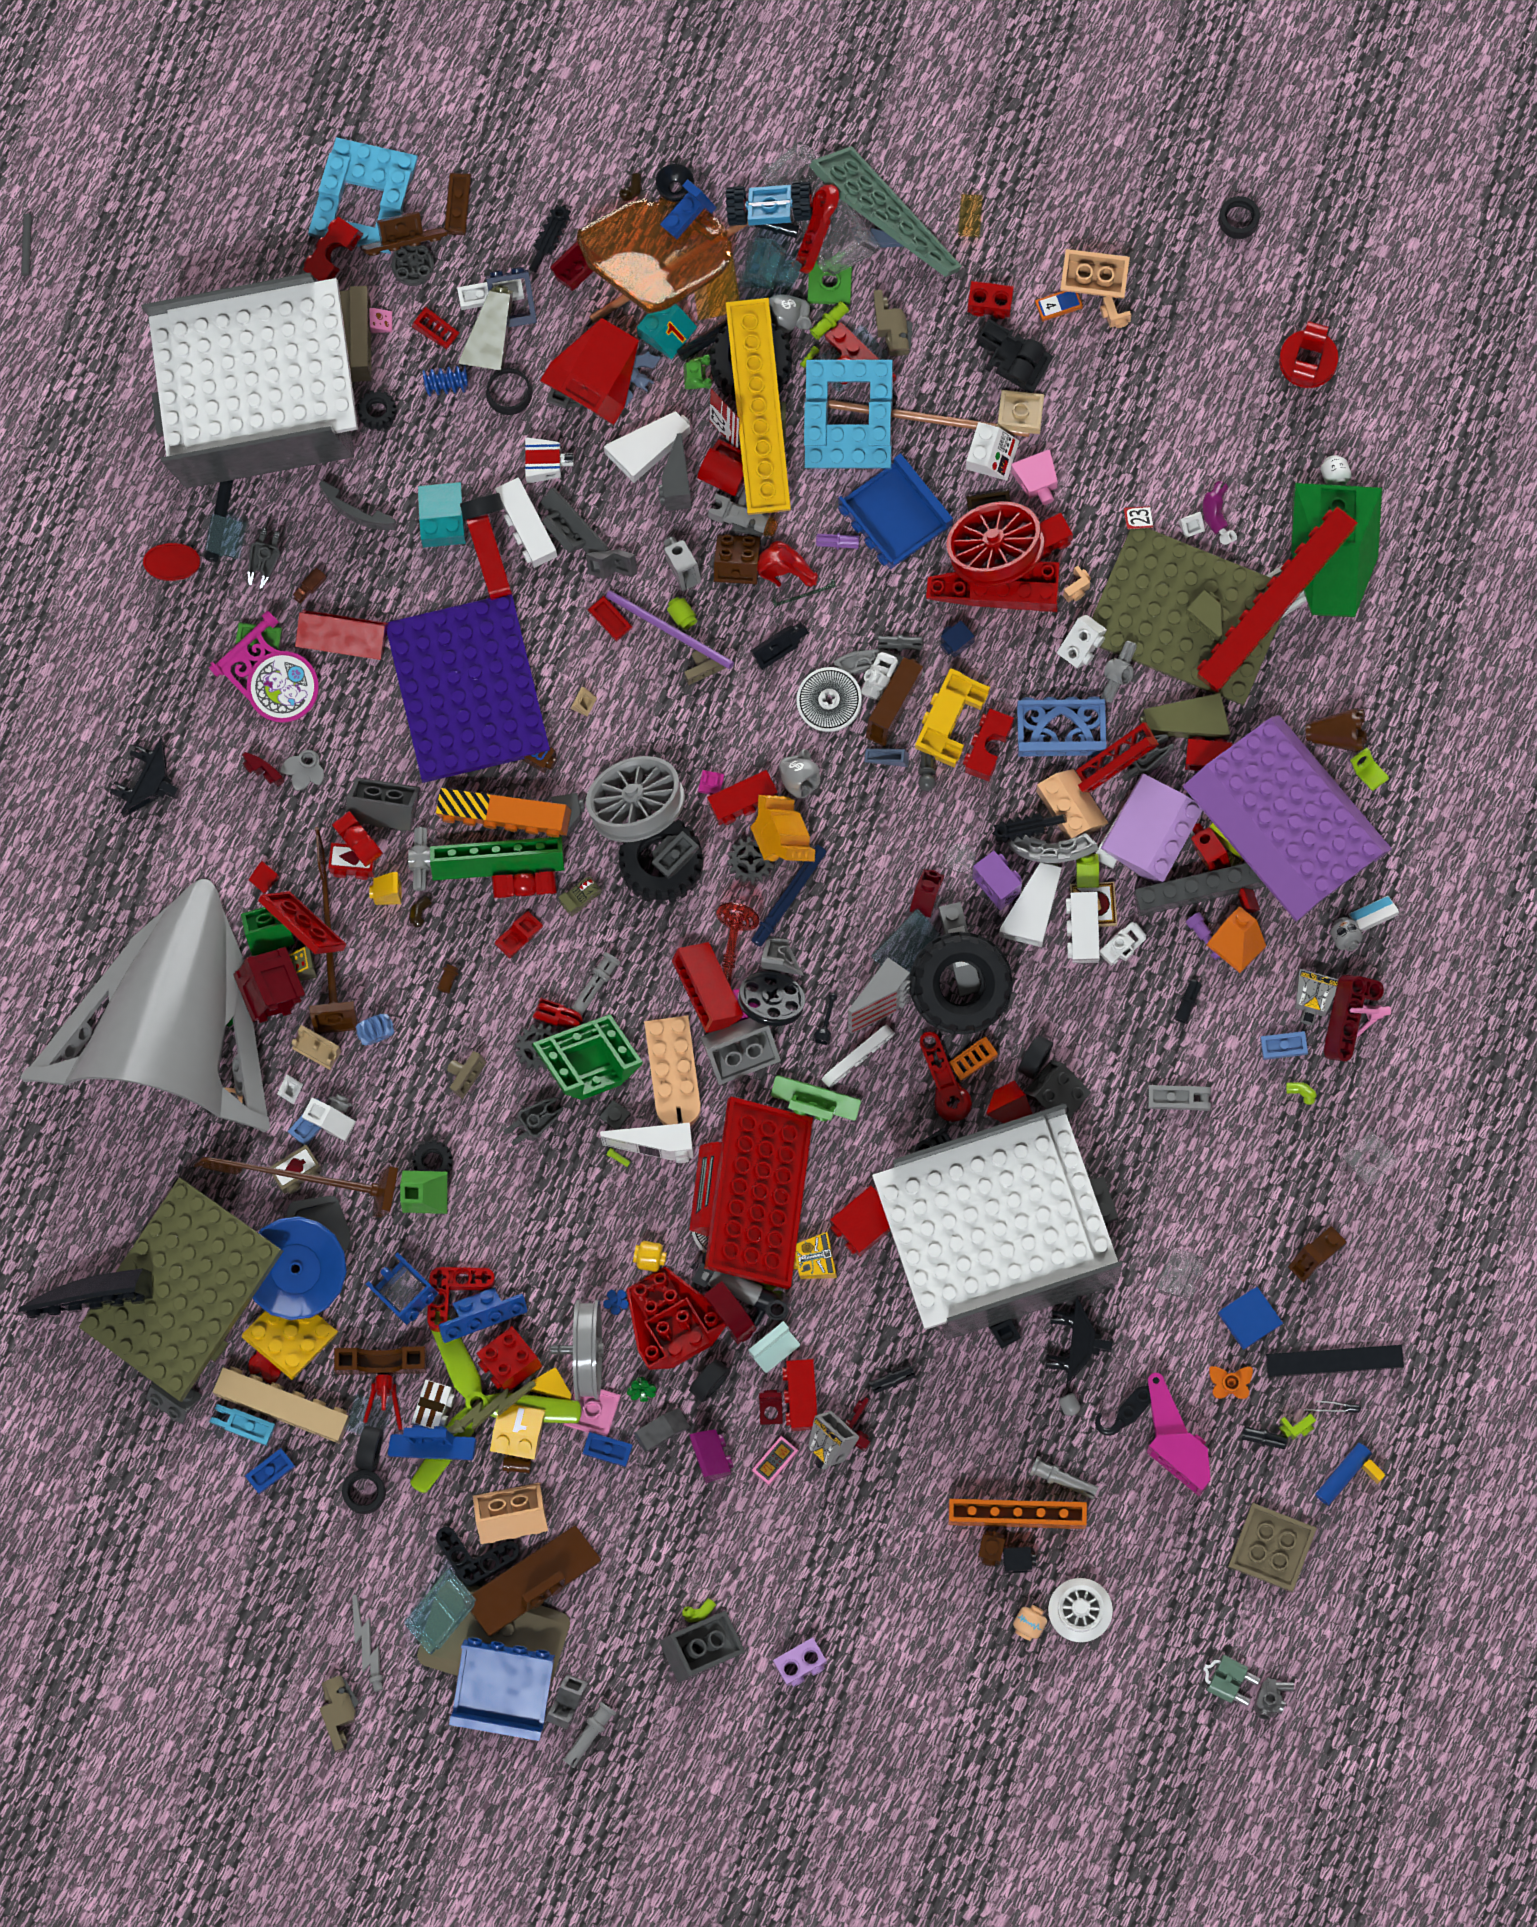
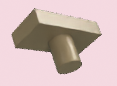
M696 650L691 655L697 666L685 671L684 675L688 685H691L726 669V667L712 659L708 660L707 656Z
M473 1051L464 1065L456 1060L450 1062L447 1070L457 1077L449 1088L456 1096L464 1099L486 1065L485 1059L479 1053Z

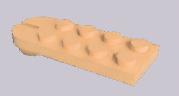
M687 1015L644 1021L657 1117L663 1125L678 1124L676 1109L681 1108L682 1122L690 1123L691 1127L700 1116L701 1105L689 1017Z

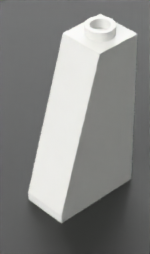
M675 411L606 444L604 452L635 483L671 451L677 433H682V439H685L691 433V423L684 415L680 416Z
M1039 863L1000 927L999 937L1042 947L1062 868L1058 867V864Z

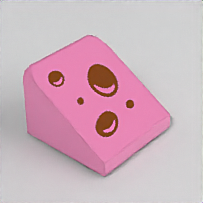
M369 308L371 333L392 332V311Z

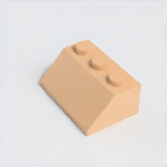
M1066 249L1060 291L1124 299L1130 257Z
M1074 769L1050 776L1038 783L1036 792L1052 816L1066 815L1067 822L1057 825L1067 840L1084 833L1090 835L1108 824V821L1090 793L1081 792L1078 784L1082 781Z
M540 1483L473 1496L475 1519L481 1544L494 1543L510 1538L515 1539L520 1536L548 1531Z

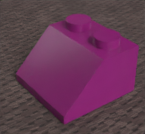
M716 1429L689 1434L706 1484L731 1475L730 1469L734 1468L730 1455L725 1456L723 1447H726L722 1434L718 1435Z

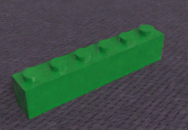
M562 836L558 838L548 837L430 846L432 880L565 871Z

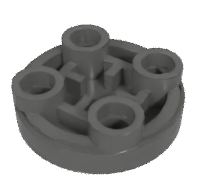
M406 245L394 252L391 262L392 272L400 283L407 286H418L428 281L432 276L434 260L426 246Z

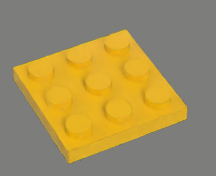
M265 1311L242 1333V1338L293 1380L334 1339L338 1331L318 1314L311 1318L288 1320L270 1315Z

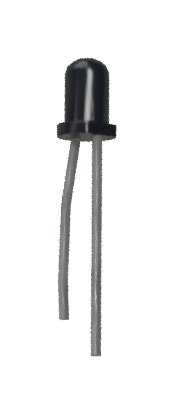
M1315 1401L1346 1406V1410L1304 1409V1411L1346 1412L1348 1414L1360 1413L1361 1406L1359 1404L1346 1403L1345 1405L1337 1402Z

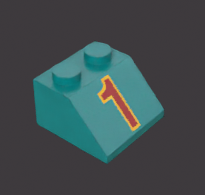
M662 295L637 326V335L672 360L677 354V350L682 348L697 329V326L678 305Z

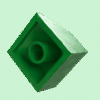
M265 907L241 914L245 936L252 956L283 947L288 948L290 945L295 944L292 932Z

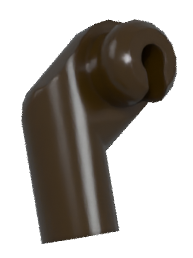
M631 174V185L620 189L619 196L622 200L631 201L640 194L641 174Z
M424 896L410 908L409 921L416 928L424 924L422 912L432 905L427 896Z

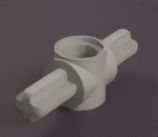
M1126 641L1119 658L1111 659L1105 666L1104 674L1108 682L1101 695V699H1105L1108 703L1113 702L1119 686L1128 684L1133 677L1134 669L1130 662L1137 648L1135 643Z
M424 827L415 828L414 846L408 852V866L413 871V890L424 891L426 889V872L431 869L430 848L427 847V828Z

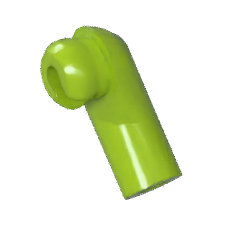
M707 1598L699 1609H693L689 1606L685 1607L682 1610V1616L690 1623L703 1621L712 1612L716 1604Z

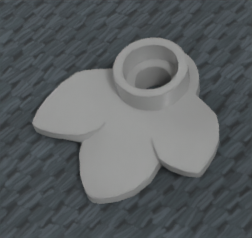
M304 750L299 756L289 757L283 763L280 771L282 774L292 775V784L296 791L305 789L309 786L310 782L320 785L324 778V770L319 765V756L313 750ZM307 758H312L313 762L311 764H306L305 760Z

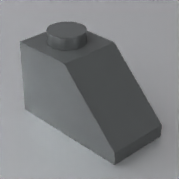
M577 793L551 797L552 803L565 804L571 809L567 836L559 835V837L562 836L563 843L581 821V813L585 812L583 799L579 800Z

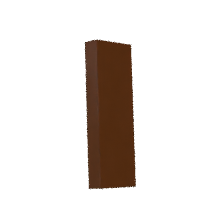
M450 173L444 228L449 235H466L471 174Z

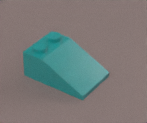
M461 482L418 486L419 523L423 548L466 544L464 518L460 503H463Z

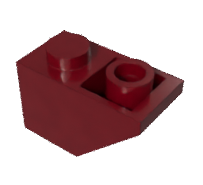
M923 870L915 888L909 912L931 918L945 875L939 874L935 870Z

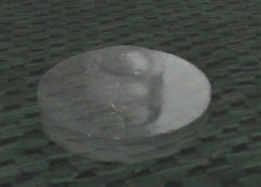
M955 844L946 853V863L954 872H967L975 863V853L966 844Z

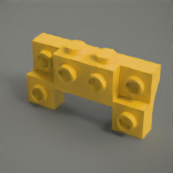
M950 668L939 693L935 692L930 704L933 707L930 713L926 711L923 717L922 724L924 726L915 744V749L935 757V760L955 768L963 752L964 745L949 738L964 705L967 704L982 710L989 695L990 687Z

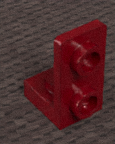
M865 1397L863 1402L861 1400L857 1402L853 1409V1412L856 1414L851 1421L847 1419L845 1422L852 1430L870 1403V1399ZM857 1430L855 1433L859 1436V1439L854 1446L866 1452L871 1445V1441L868 1440L869 1436Z

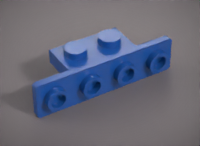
M495 1288L485 1290L452 1303L457 1318L439 1324V1330L443 1342H450L526 1313L528 1310L523 1294H518L501 1301Z
M413 1425L412 1428L404 1427L403 1434H391L388 1456L473 1460L477 1440L474 1437H454L443 1426H434V1429H430L421 1425Z

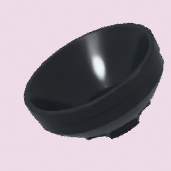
M669 164L658 172L655 184L662 198L671 202H678L688 193L682 185L687 179L694 184V177L687 167L680 164ZM673 182H678L682 188L679 192H672L669 190V185Z

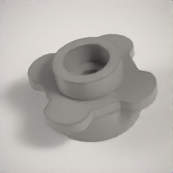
M337 1094L336 1097L329 1098L332 1100L330 1106L337 1110L347 1112L348 1107L353 1106V1104L348 1102L349 1098Z

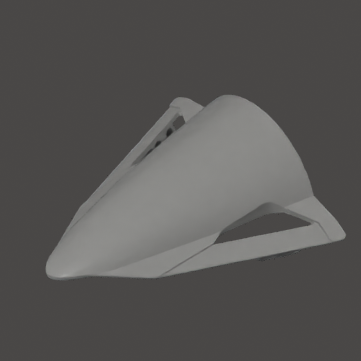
M200 879L191 884L130 939L127 946L32 1065L27 1067L20 1078L24 1082H44L68 1086L80 1080L108 1079L136 1083L180 1096L205 1108L218 1118L251 1126L262 1132H267L270 1129L254 1025L233 975L242 966L244 960L222 908L219 893L210 880ZM109 995V1003L91 1037L92 1029L87 1021ZM231 1019H233L238 1052L232 1062L236 1094L244 1096L245 1105L222 1086L219 1077L225 1029ZM91 1037L90 1041L88 1042L84 1050L81 1052V1054L78 1057H75ZM59 1057L65 1059V1061L55 1063Z

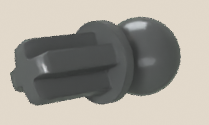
M923 752L921 754V768L918 770V774L921 775L918 785L923 791H931L936 785V780L933 777L936 770L933 768V756Z

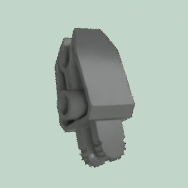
M262 527L259 541L251 544L248 566V584L250 587L252 586L255 574L260 572L263 575L260 590L269 581L280 558V551L277 548L280 532L275 531L272 545L264 544V539L268 532L265 527Z
M1167 734L1154 736L1159 745L1131 764L1133 769L1127 771L1121 777L1124 782L1137 775L1140 777L1143 773L1149 776L1167 760L1174 750V744H1170L1162 749L1158 748L1168 741Z
M557 1098L543 1100L519 1111L516 1115L515 1123L503 1130L505 1135L512 1133L518 1127L523 1134L517 1136L511 1142L513 1146H516L525 1139L534 1141L559 1117L564 1109L563 1107L554 1113H548L546 1108L557 1101Z

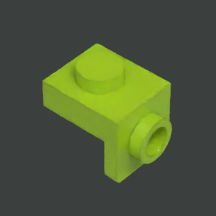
M1310 1413L1292 1427L1288 1420L1283 1417L1279 1421L1281 1424L1279 1429L1284 1436L1291 1437L1294 1440L1301 1434L1305 1437L1315 1429L1312 1425L1315 1424L1316 1419Z

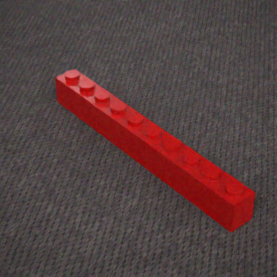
M1336 507L1334 511L1330 509L1322 518L1324 523L1320 527H1314L1308 535L1310 539L1306 544L1302 542L1294 552L1297 554L1292 561L1288 559L1281 567L1283 572L1278 578L1274 576L1268 582V590L1264 594L1260 592L1253 601L1255 604L1250 611L1246 609L1239 617L1241 622L1237 627L1232 626L1225 634L1227 639L1222 644L1218 642L1212 649V657L1208 661L1204 659L1198 666L1197 678L1216 693L1223 688L1357 527L1358 522L1339 507Z

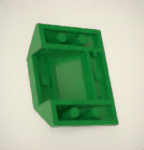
M611 1014L539 1040L532 1045L563 1093L579 1100H584L621 1086L643 1064V1061Z

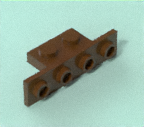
M416 211L377 220L380 241L361 245L360 248L365 254L375 256L381 254L383 250L397 251L401 249V246L421 245L422 241L427 240L436 242L441 240V237L448 235L447 231L441 227L423 231L420 213Z

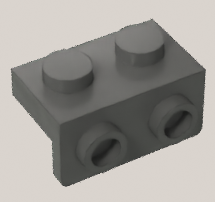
M153 1383L150 1386L146 1399L154 1407H158L168 1414L171 1419L183 1424L187 1414L198 1404L202 1395L191 1388L185 1399L181 1402Z

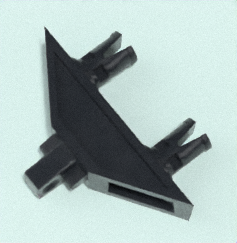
M160 737L153 751L137 743L134 744V747L139 752L130 751L131 757L146 762V766L134 788L130 789L115 781L113 784L119 790L110 789L111 795L126 800L121 811L123 818L159 797L164 798L165 795L177 799L180 793L179 788L171 785L172 780L168 778L162 737Z
M1077 1296L1075 1311H1072V1313L1054 1310L1051 1313V1316L1058 1318H1052L1050 1324L1066 1325L1072 1328L1070 1355L1062 1357L1047 1354L1046 1360L1056 1363H1046L1045 1369L1065 1370V1373H1067L1066 1387L1088 1363L1092 1355L1099 1356L1100 1351L1111 1352L1113 1344L1112 1341L1101 1340L1102 1335L1095 1334V1330Z

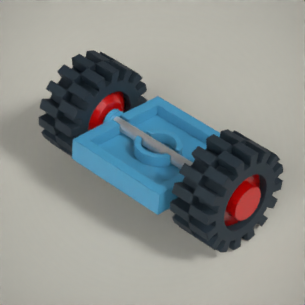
M810 181L794 182L792 187L791 185L749 188L748 201L744 186L727 187L726 211L729 226L747 225V221L748 225L791 223L792 207L795 221L810 220L813 201Z

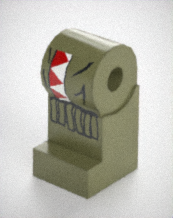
M589 876L567 893L565 892L558 897L559 903L573 917L600 895L602 889Z

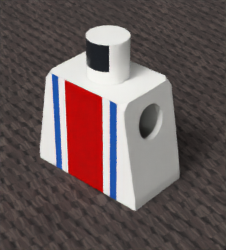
M525 438V477L527 483L561 478V467L574 466V454H561L559 442Z

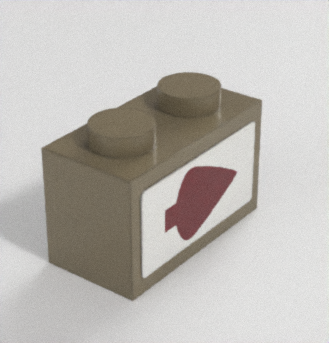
M304 1145L270 1167L320 1176L319 1173L322 1171L307 1145ZM272 1174L284 1194L288 1192L289 1194L295 1193L301 1188L300 1184L305 1182V1180Z

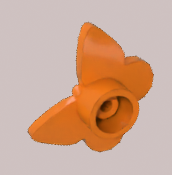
M1216 1366L1209 1368L1211 1381L1216 1384L1212 1391L1215 1398L1222 1399L1229 1394H1233L1238 1399H1246L1249 1396L1250 1391L1246 1385L1251 1381L1252 1367L1242 1368L1235 1373H1228Z

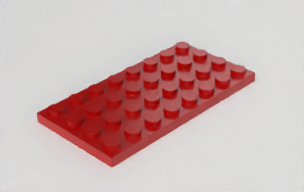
M732 1096L728 1098L704 1269L785 1289L791 1287L813 1117L799 1115Z

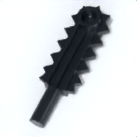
M556 204L555 209L550 210L552 216L546 217L548 224L542 225L545 231L539 232L541 238L536 239V244L533 245L537 253L529 267L530 271L536 273L544 256L552 255V251L556 250L554 244L560 243L557 237L563 235L561 229L567 228L565 222L571 221L569 217L571 211L567 210L565 205L558 206Z
M1041 812L1039 814L1033 813L1031 818L1025 815L1023 820L1017 816L1015 822L1009 818L1007 823L1001 820L999 824L994 825L995 829L992 834L996 836V842L1002 840L1006 843L1009 838L1014 842L1017 836L1023 840L1025 834L1029 838H1031L1033 833L1037 836L1040 833L1045 834L1048 826L1066 823L1067 818L1065 814L1045 818Z

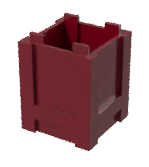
M286 947L257 956L247 957L238 971H235L233 974L252 1022L268 1021L267 1017L281 1013L283 1016L292 1014L291 1011L295 1008L294 1006L302 1002L301 998L305 996Z

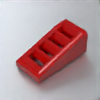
M427 307L422 310L411 326L446 350L460 333ZM427 317V318L430 319V320H429L428 323L424 326V325L422 324V322H423V321L425 320V318ZM435 322L437 325L432 331L428 328ZM440 327L444 328L439 336L435 334ZM449 331L451 335L444 341L442 338Z

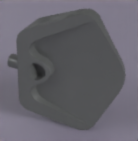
M336 1197L311 1198L294 1201L289 1204L286 1218L303 1217L321 1223L335 1234L344 1253L346 1252L351 1241V1234L341 1205Z

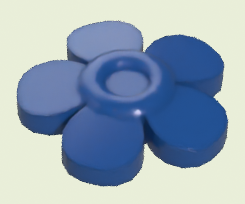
M609 1290L607 1292L609 1299L603 1302L604 1308H611L613 1315L620 1314V1308L623 1310L627 1309L629 1302L624 1300L627 1296L626 1292L619 1290L616 1293L614 1290Z

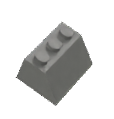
M356 777L347 796L346 813L350 811L359 824H370L378 828H395L398 831H410L415 818L420 787Z

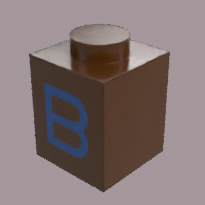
M549 747V751L524 756L525 759L522 760L541 772L546 773L548 769L552 770L557 762V758H555L556 751Z

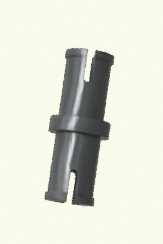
M902 634L897 636L878 635L877 648L897 649V651H902V649L921 650L922 636L905 637Z

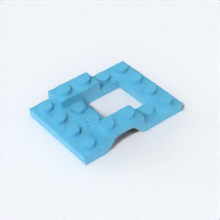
M336 137L318 190L319 197L308 235L322 238L326 235L330 222L336 218L346 183L384 191L377 220L402 215L408 185L412 181L418 156ZM346 221L363 233V236L356 245L357 247L380 241L377 222L374 228ZM389 250L381 251L383 253L391 254V251Z
M806 360L805 468L892 469L891 412L893 403V360ZM828 382H870L869 425H828Z

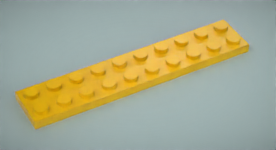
M769 298L726 302L737 416L739 417V436L748 515L791 511Z

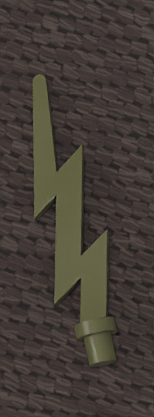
M534 1381L529 1382L509 1397V1389L507 1388L483 1410L482 1402H480L461 1420L454 1421L455 1424L448 1427V1431L452 1435L458 1432L462 1433L472 1422V1429H476L497 1409V1414L501 1415L535 1387L536 1383Z

